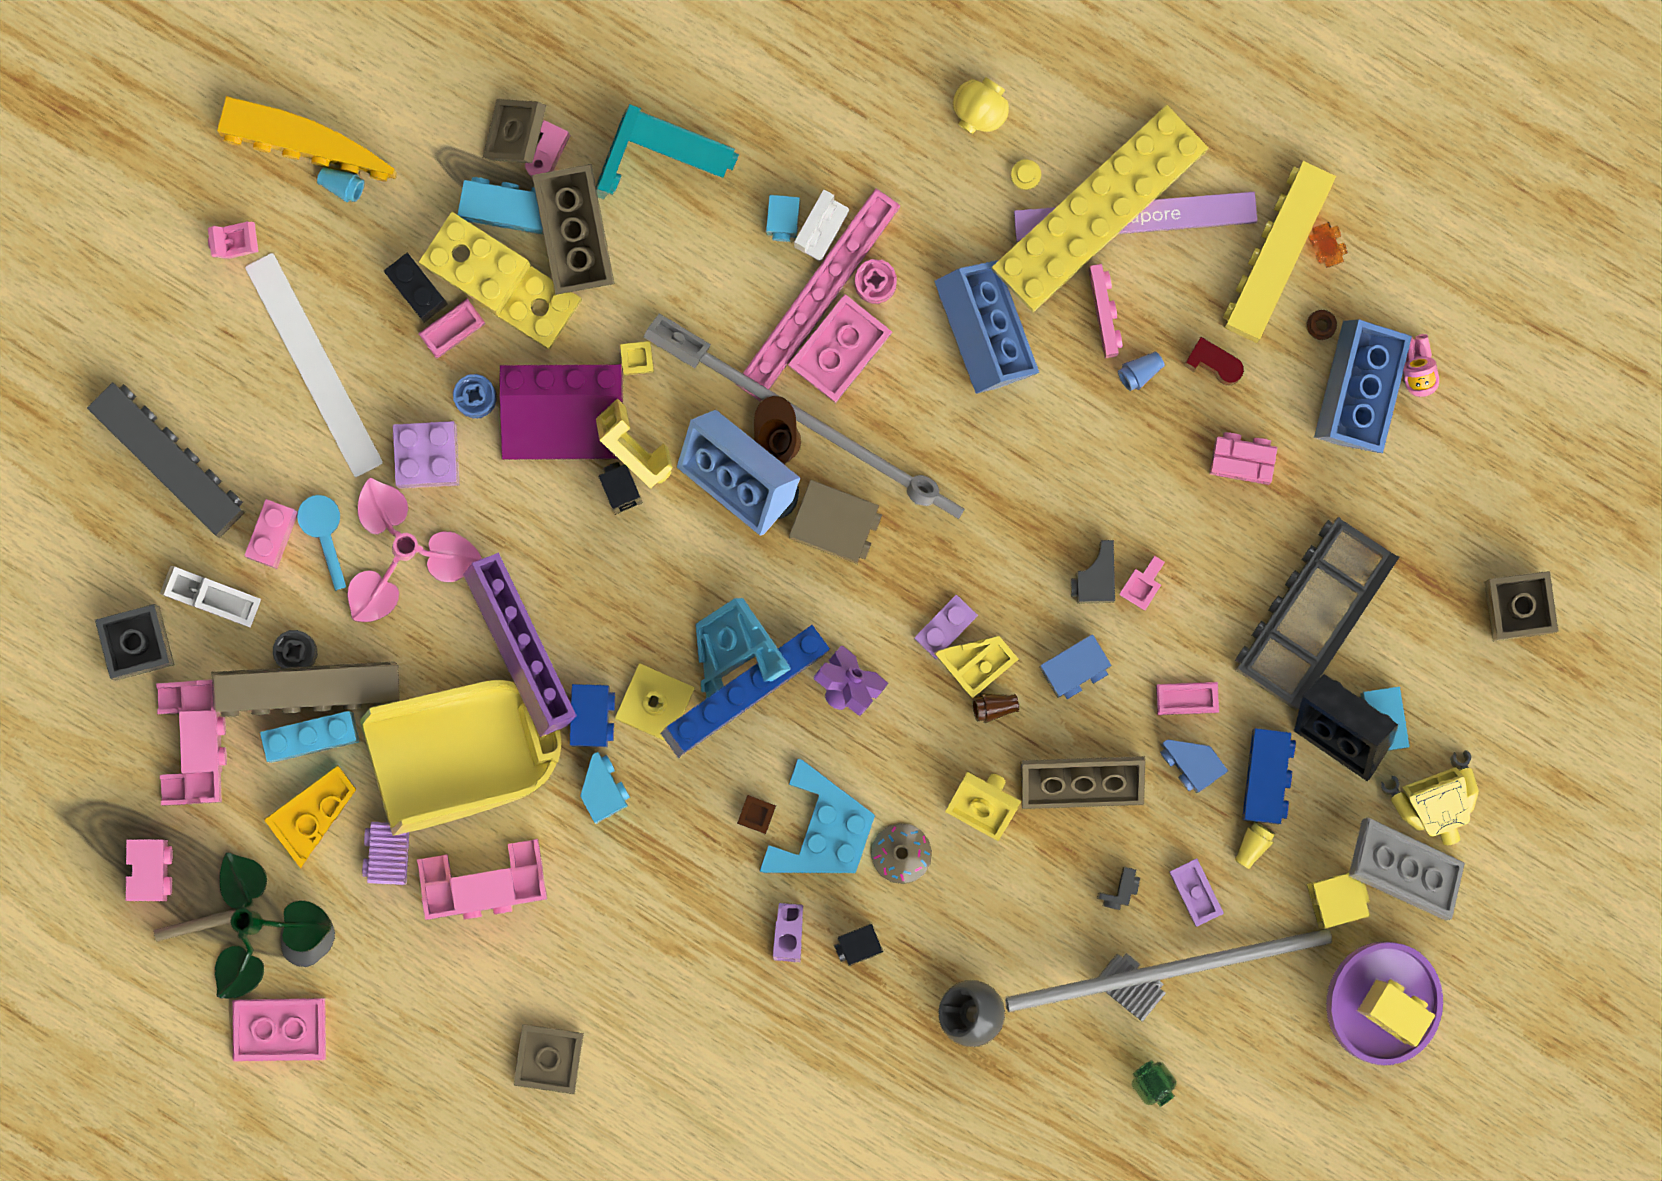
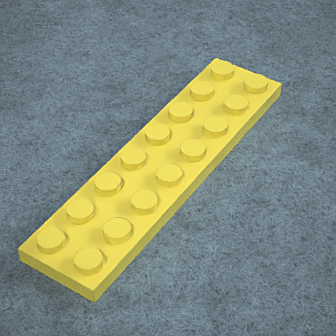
M1166 105L994 264L991 270L1032 312L1036 311L1206 153L1209 147Z

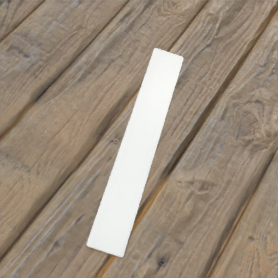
M270 253L246 266L245 269L354 477H358L383 463L275 255Z

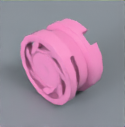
M871 259L865 261L855 274L857 294L868 303L880 304L886 302L893 296L896 290L897 277L894 268L884 260Z

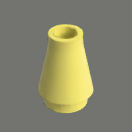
M1254 822L1251 827L1248 826L1235 860L1250 869L1258 858L1274 843L1272 839L1275 834L1265 826Z

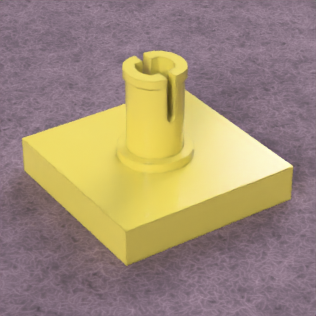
M639 663L615 719L665 741L660 733L668 725L684 715L695 687Z
M967 772L945 812L999 841L1021 801L1002 791L1006 782L1000 775L991 774L985 782Z

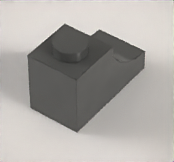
M1101 540L1099 553L1094 564L1085 571H1078L1076 578H1071V597H1077V604L1115 602L1114 540Z

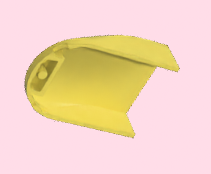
M505 680L485 681L372 707L360 719L392 836L454 821L524 798L539 789L549 779L558 763L561 752L560 729L540 737L515 683Z

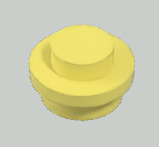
M1024 159L1018 161L1011 171L1012 182L1022 190L1033 189L1041 179L1040 167L1032 160Z

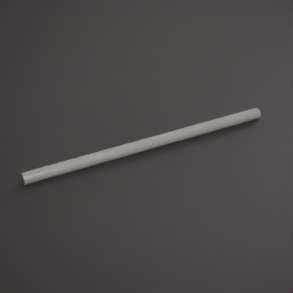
M1329 929L1318 930L1005 997L1007 1011L1013 1012L1331 944L1332 937Z

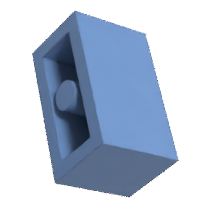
M1092 634L1043 663L1039 668L1057 698L1064 695L1066 699H1069L1082 691L1080 685L1090 679L1094 684L1108 675L1106 669L1112 665Z

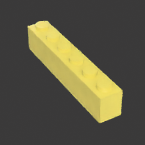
M1305 161L1302 162L1300 168L1293 167L1286 182L1291 187L1287 195L1280 194L1273 209L1278 212L1274 223L1268 220L1261 235L1262 238L1266 239L1262 249L1255 248L1248 263L1253 268L1249 276L1242 275L1235 290L1240 293L1236 304L1230 302L1224 313L1223 318L1228 320L1224 327L1225 329L1258 343L1336 178L1335 175Z

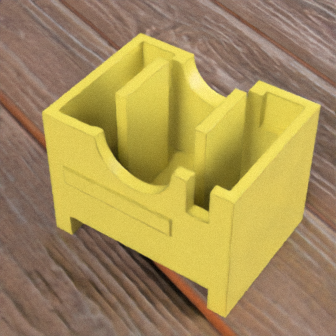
M1349 873L1307 884L1319 928H1329L1370 916L1367 902H1370L1366 885L1350 877Z

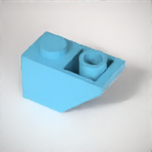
M596 752L591 757L580 795L596 824L628 807L625 800L630 798L623 783H615L611 775L615 769L608 756L601 757L599 752Z

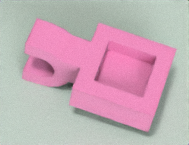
M1154 556L1144 573L1135 569L1119 595L1145 611L1161 586L1154 579L1165 562Z

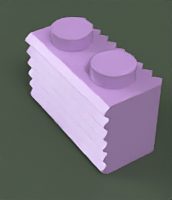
M371 822V828H365L364 846L370 847L369 859L364 858L363 877H368L367 883L407 885L409 832L392 836L389 823Z

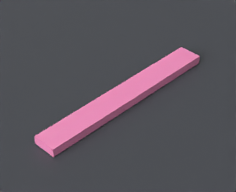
M877 188L873 191L745 369L744 375L767 389L771 388L899 210L900 205ZM737 385L738 387H740L741 389H743V390L746 391L748 394H750V395L753 396L755 399H757L758 401L761 402L762 399H760L759 397H757V396H755L754 394L750 393L749 391L745 390V389L742 388L741 386Z

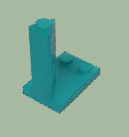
M629 104L618 126L596 184L598 198L602 200L608 194L613 195L614 191H616L622 176L617 173L628 141L721 178H724L727 169L733 171L739 154L734 152L735 149L643 113L640 111L641 108Z

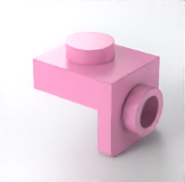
M243 222L226 227H208V246L212 257L230 259L258 252L255 222Z

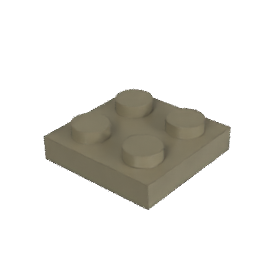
M497 99L483 157L491 161L533 163L546 105L538 101Z
M523 1024L514 1086L575 1094L584 1033Z

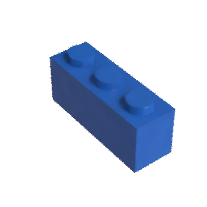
M1257 728L1252 730L1242 820L1279 825L1282 818L1287 819L1289 801L1284 800L1285 788L1290 789L1292 781V770H1287L1289 758H1294L1296 740H1291L1292 733Z

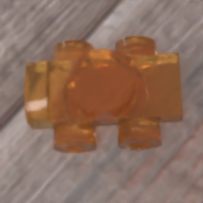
M1328 222L1312 228L1313 235L1309 236L1312 247L1318 246L1319 252L1315 253L1318 263H1325L1326 268L1343 263L1342 256L1348 254L1344 242L1337 244L1336 239L1341 237L1339 227L1334 226L1331 228Z

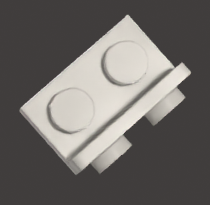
M823 190L794 241V247L821 261L845 220L849 208L835 201L833 194Z

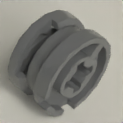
M288 630L282 633L275 640L273 646V657L276 664L281 668L313 666L318 656L315 641L308 634L298 630Z

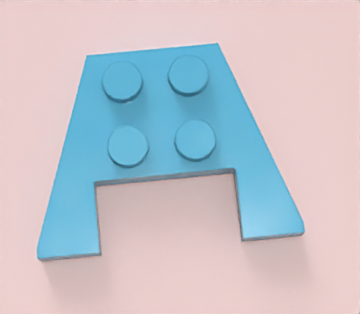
M734 598L696 623L699 663H703L705 677L701 681V692H706V699L724 687L722 677L755 656L764 681H773L791 670L789 664L743 598Z
M798 759L789 785L819 795L800 854L796 855L768 845L760 872L856 873L875 815L806 762Z

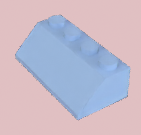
M717 410L691 419L677 468L760 536L765 534L792 503L800 477Z

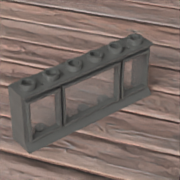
M1337 517L1334 522L1328 520L1318 534L1322 537V540L1317 547L1313 545L1309 547L1302 558V561L1306 564L1300 573L1294 570L1285 584L1289 588L1283 598L1278 595L1268 609L1273 614L1267 623L1262 620L1251 635L1256 638L1250 648L1244 646L1235 659L1239 663L1235 669L1237 672L1294 710L1300 708L1302 696L1321 677L1400 558L1341 520L1340 517Z

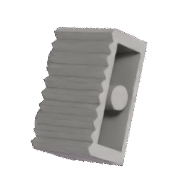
M1127 953L1123 957L1116 954L1098 977L1135 970L1140 964ZM1160 980L1106 991L1108 995L1142 1022L1166 994L1161 989L1164 984Z

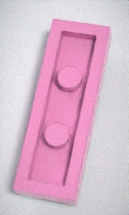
M1102 264L1092 265L1089 268V276L1105 359L1117 357L1119 353L1118 348H1123L1120 330L1114 331L1112 319L1117 318L1114 300L1109 301L1107 289H1112L1109 271H1103Z

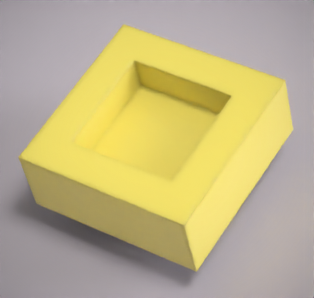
M650 341L620 344L624 376L654 372Z

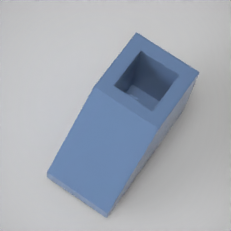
M1168 739L1161 743L1164 749L1160 752L1170 767L1174 764L1182 773L1178 778L1188 791L1193 789L1196 793H1199L1228 772L1210 746Z

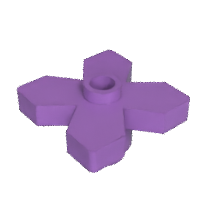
M840 646L829 659L830 663L825 662L813 677L814 680L826 689L825 699L829 705L838 710L849 707L859 716L873 702L872 698L876 699L888 685V682L876 672L862 671L858 666L856 656L844 646Z

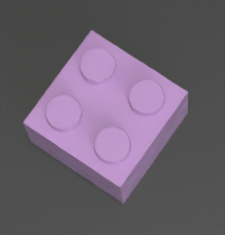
M454 421L393 425L395 482L399 489L460 485L457 425Z

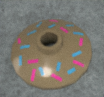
M898 823L888 826L878 834L872 846L871 856L875 869L883 878L892 883L906 884L916 881L925 874L931 863L932 849L929 839L920 829L910 824ZM902 847L907 850L908 856L905 859L897 858L896 851L898 848Z

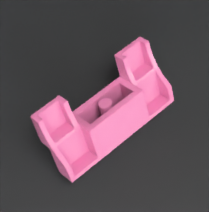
M212 680L156 683V688H158L157 714H179L181 773H183L160 775L161 805L222 802L221 772L222 766L227 765L226 747H221V735L226 734L225 717H220V712H215L213 709Z
M534 839L507 844L511 868L454 878L451 875L448 854L417 859L425 920L463 914L464 920L482 917L481 911L493 909L494 914L512 912V905L546 900L547 893L539 840Z

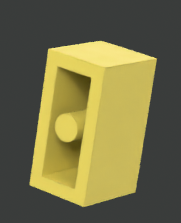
M1391 979L1388 982L1375 980L1357 1011L1402 1043L1417 1047L1435 1015L1426 1009L1428 1004L1414 995L1410 998L1404 994L1405 988Z

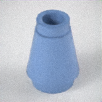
M1155 351L1124 363L1122 369L1118 370V376L1127 390H1139L1165 366L1164 361Z

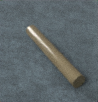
M237 909L155 929V940L158 942L230 923L231 916Z

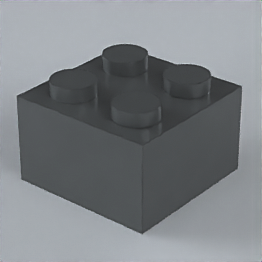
M153 604L95 620L110 679L117 681L174 666L159 606Z

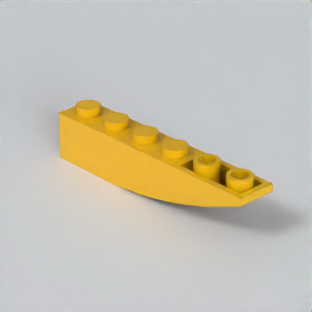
M228 96L225 98L217 132L220 136L224 137L223 141L226 143L241 146L242 142L253 144V149L261 152L270 153L271 149L283 151L282 156L294 160H299L300 156L311 158L312 164L322 167H329V163L341 166L340 170L344 172L358 174V171L370 173V178L387 182L388 178L396 179L397 172L393 167L368 149L313 120L284 110Z

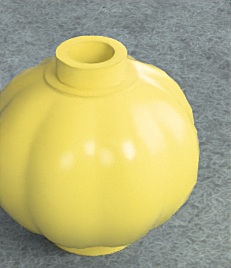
M986 77L982 83L972 79L960 85L953 98V108L960 119L958 125L971 134H974L976 130L990 132L1001 127L1007 119L1009 112L1008 101L1002 97L1005 90Z

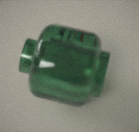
M1150 1060L1132 1073L1135 1078L1132 1080L1131 1085L1144 1104L1153 1105L1158 1103L1161 1107L1175 1097L1172 1091L1177 1086V1080L1163 1062L1154 1063L1153 1060Z

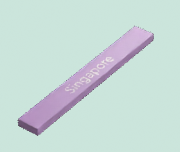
M1255 192L1156 199L1118 234L1257 223ZM1056 207L1014 211L1016 242L1023 239Z

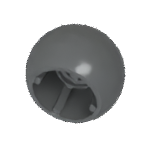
M967 980L959 982L947 990L940 1002L938 1017L942 1030L953 1042L965 1047H979L987 1044L1000 1033L1005 1020V1007L1001 996L993 987L981 981Z

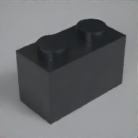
M408 252L384 270L386 276L423 323L448 305Z
M616 462L602 469L604 473L598 475L615 515L643 503L631 473L625 464L621 466L619 462Z
M872 923L839 936L838 940L840 943L834 945L840 961L847 960L849 966L883 953Z

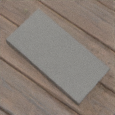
M1365 818L1361 822L1349 876L1446 921L1451 920L1453 917L1465 863L1373 819Z

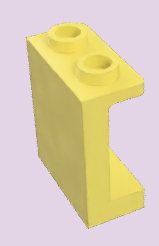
M616 399L596 418L599 440L647 486L652 488L656 483H663L670 476L671 469L673 468L668 447L663 443L653 453H648L626 432L630 429L627 409L620 400Z

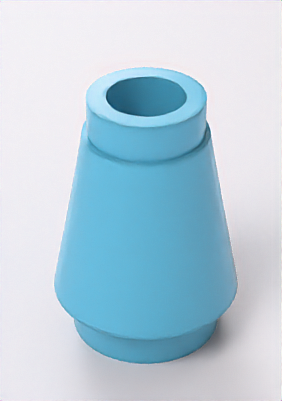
M323 167L317 177L318 184L345 202H356L363 192L364 180L360 179L359 175L355 173Z

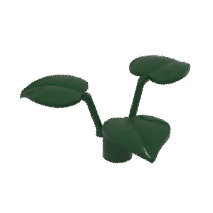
M226 853L222 861L220 892L226 904L237 909L232 914L230 923L233 930L239 933L238 937L243 940L247 951L241 946H231L224 949L217 958L215 965L217 997L224 999L237 998L248 994L259 985L263 978L264 963L260 958L252 956L253 947L247 935L257 934L262 926L284 928L282 938L285 945L296 952H308L316 948L323 941L332 927L327 913L318 905L308 901H295L288 904L283 913L285 922L264 920L258 912L249 910L254 904L252 899L259 898L265 892L267 875L264 868L258 862L232 853Z

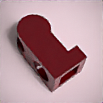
M1200 337L1184 364L1185 367L1193 372L1198 365L1215 374L1220 383L1227 386L1236 384L1244 373V366L1238 358L1203 337Z

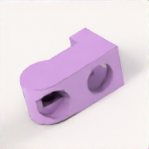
M779 903L775 926L774 961L800 963L803 905Z

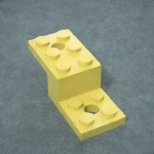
M454 212L450 213L419 261L420 265L469 295L473 302L550 350L582 301V298L573 292L556 295L551 278L532 267L527 259ZM459 246H465L470 251L469 258L464 262H457L453 258V251ZM543 300L548 303L549 309L545 315L536 316L532 313V305L535 301Z

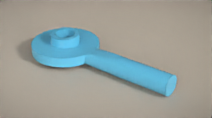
M311 496L304 500L298 509L297 519L299 526L309 536L319 538L335 591L346 588L331 534L337 529L340 522L339 508L332 499L326 496Z

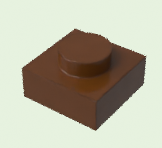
M747 795L737 824L766 834L776 805Z

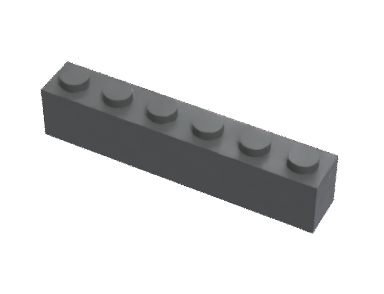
M112 382L87 409L215 536L220 538L245 513L239 507L243 501L231 490L226 494L218 486L222 481L210 469L204 472L197 465L200 459L188 447L183 451L176 444L179 438L167 426L163 430L154 423L158 417L147 406L144 405L140 409L133 402L136 396L124 384L119 388Z

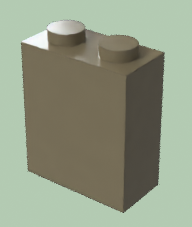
M810 480L789 539L858 564L860 558L865 560L871 542L866 540L870 530H877L882 514L877 513L879 509L877 504Z

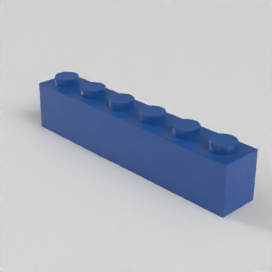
M813 625L809 626L778 648L791 670L773 681H764L757 663L668 725L660 734L675 755L680 758L822 658L830 648Z

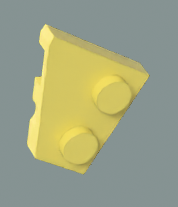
M1000 636L937 650L934 653L972 699L1019 660Z

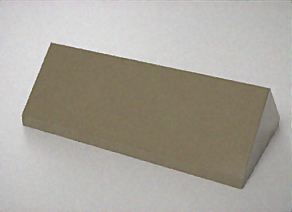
M592 164L532 175L555 294L615 284Z
M1145 756L1022 760V809L1144 805Z

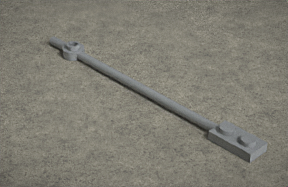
M660 313L644 335V338L679 358L682 362L687 363L693 368H696L699 362L762 400L774 395L779 396L708 353L707 351L711 344ZM791 403L795 410L796 421L905 486L909 498L915 504L922 506L934 504L957 519L960 518L965 509L941 495L938 485L931 478L923 475L915 477L908 475Z

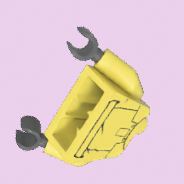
M1466 750L1463 752L1465 763L1458 762L1454 752L1451 756V764L1454 768L1403 786V792L1399 791V780L1395 776H1391L1396 783V787L1392 790L1386 789L1383 781L1381 782L1382 791L1392 796L1391 801L1400 817L1416 830H1425L1429 836L1440 834L1444 845H1453L1460 841L1457 827L1470 822L1469 813L1474 810L1479 793L1473 770L1468 767L1471 761V754Z

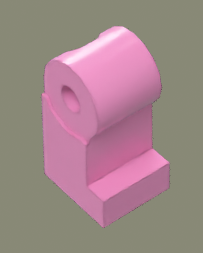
M543 120L540 130L542 137L536 147L533 163H525L526 170L531 177L535 174L554 170L570 137L568 131Z

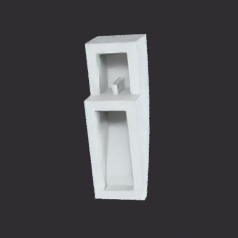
M170 566L160 592L161 595L250 628L261 601L260 598L174 566Z

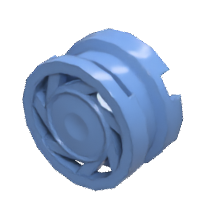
M470 374L461 378L455 385L453 400L462 414L476 419L490 414L495 408L497 395L492 383L487 378L478 374Z

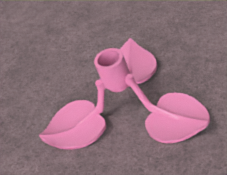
M369 478L366 481L358 499L359 521L365 530L371 534H380L388 529L395 536L392 545V552L395 557L383 578L374 571H364L358 573L351 580L347 597L351 617L357 622L376 621L388 615L395 608L399 599V590L394 584L387 581L400 560H410L416 552L420 553L423 556L429 557L427 569L435 579L441 582H454L464 577L463 574L471 563L482 559L477 549L468 540L456 533L444 531L434 534L429 540L430 551H426L422 546H418V542L412 534H401L399 531H396L393 526L400 525L407 516L408 503L406 498L396 488L373 478Z

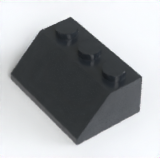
M1323 674L1302 696L1294 732L1368 782L1394 742L1398 724L1387 714H1383L1369 705L1365 699L1356 696L1344 688L1340 682L1332 680Z

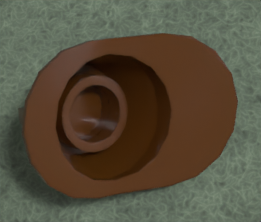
M774 395L765 398L759 403L755 411L754 441L784 465L790 462L799 452L801 435L797 429L795 410L791 403L783 397Z

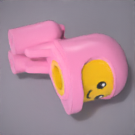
M1427 334L1417 335L1415 339L1411 338L1403 370L1407 390L1410 394L1417 397L1429 396L1439 386L1436 361L1431 358L1432 353Z

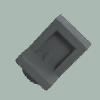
M1123 867L1116 896L1098 893L1097 899L1104 900L1102 906L1120 910L1121 905L1129 906L1131 894L1137 895L1140 877L1135 876L1136 869Z

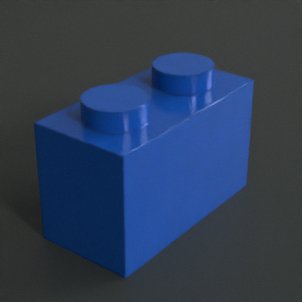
M572 684L571 705L576 717L571 721L570 746L608 748V741H614V723H609V710L615 711V692H610L609 685Z

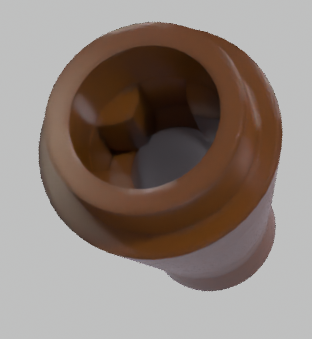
M980 693L979 697L973 698V712L976 721L988 723L1008 714L1019 712L1017 695Z

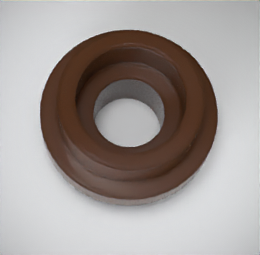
M1327 310L1313 312L1306 324L1308 333L1317 340L1329 339L1337 329L1335 316ZM1319 320L1325 321L1327 324L1326 330L1321 331L1317 329L1316 322Z

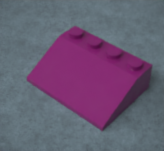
M500 365L502 460L619 459L599 440L596 418L616 399L623 403L622 365Z

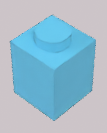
M769 195L766 233L772 236V240L790 242V237L797 238L800 197Z

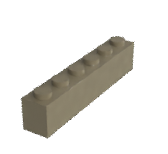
M395 661L211 672L213 709L215 712H221L222 717L238 716L239 711L251 710L252 715L270 714V709L282 708V713L301 712L300 707H313V711L331 710V705H343V709H360L364 703H374V707L400 701L398 664Z

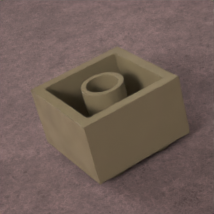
M1550 571L1493 578L1484 582L1493 642L1559 632Z

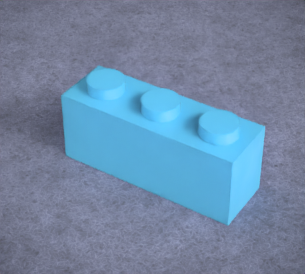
M472 177V181L464 180L458 216L468 222L544 235L535 187H532L530 192L519 190V185L502 182L501 186L490 185V180L479 177Z
M351 711L260 732L266 761L269 763L360 742L354 713Z

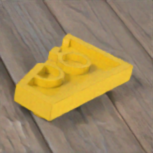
M337 765L264 819L300 869L350 800L356 788L340 766Z

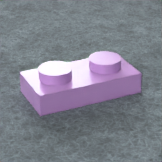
M955 595L914 639L934 659H937L934 653L937 650L948 648L978 615L960 597Z
M1194 859L1169 871L1195 927L1224 914L1198 859Z

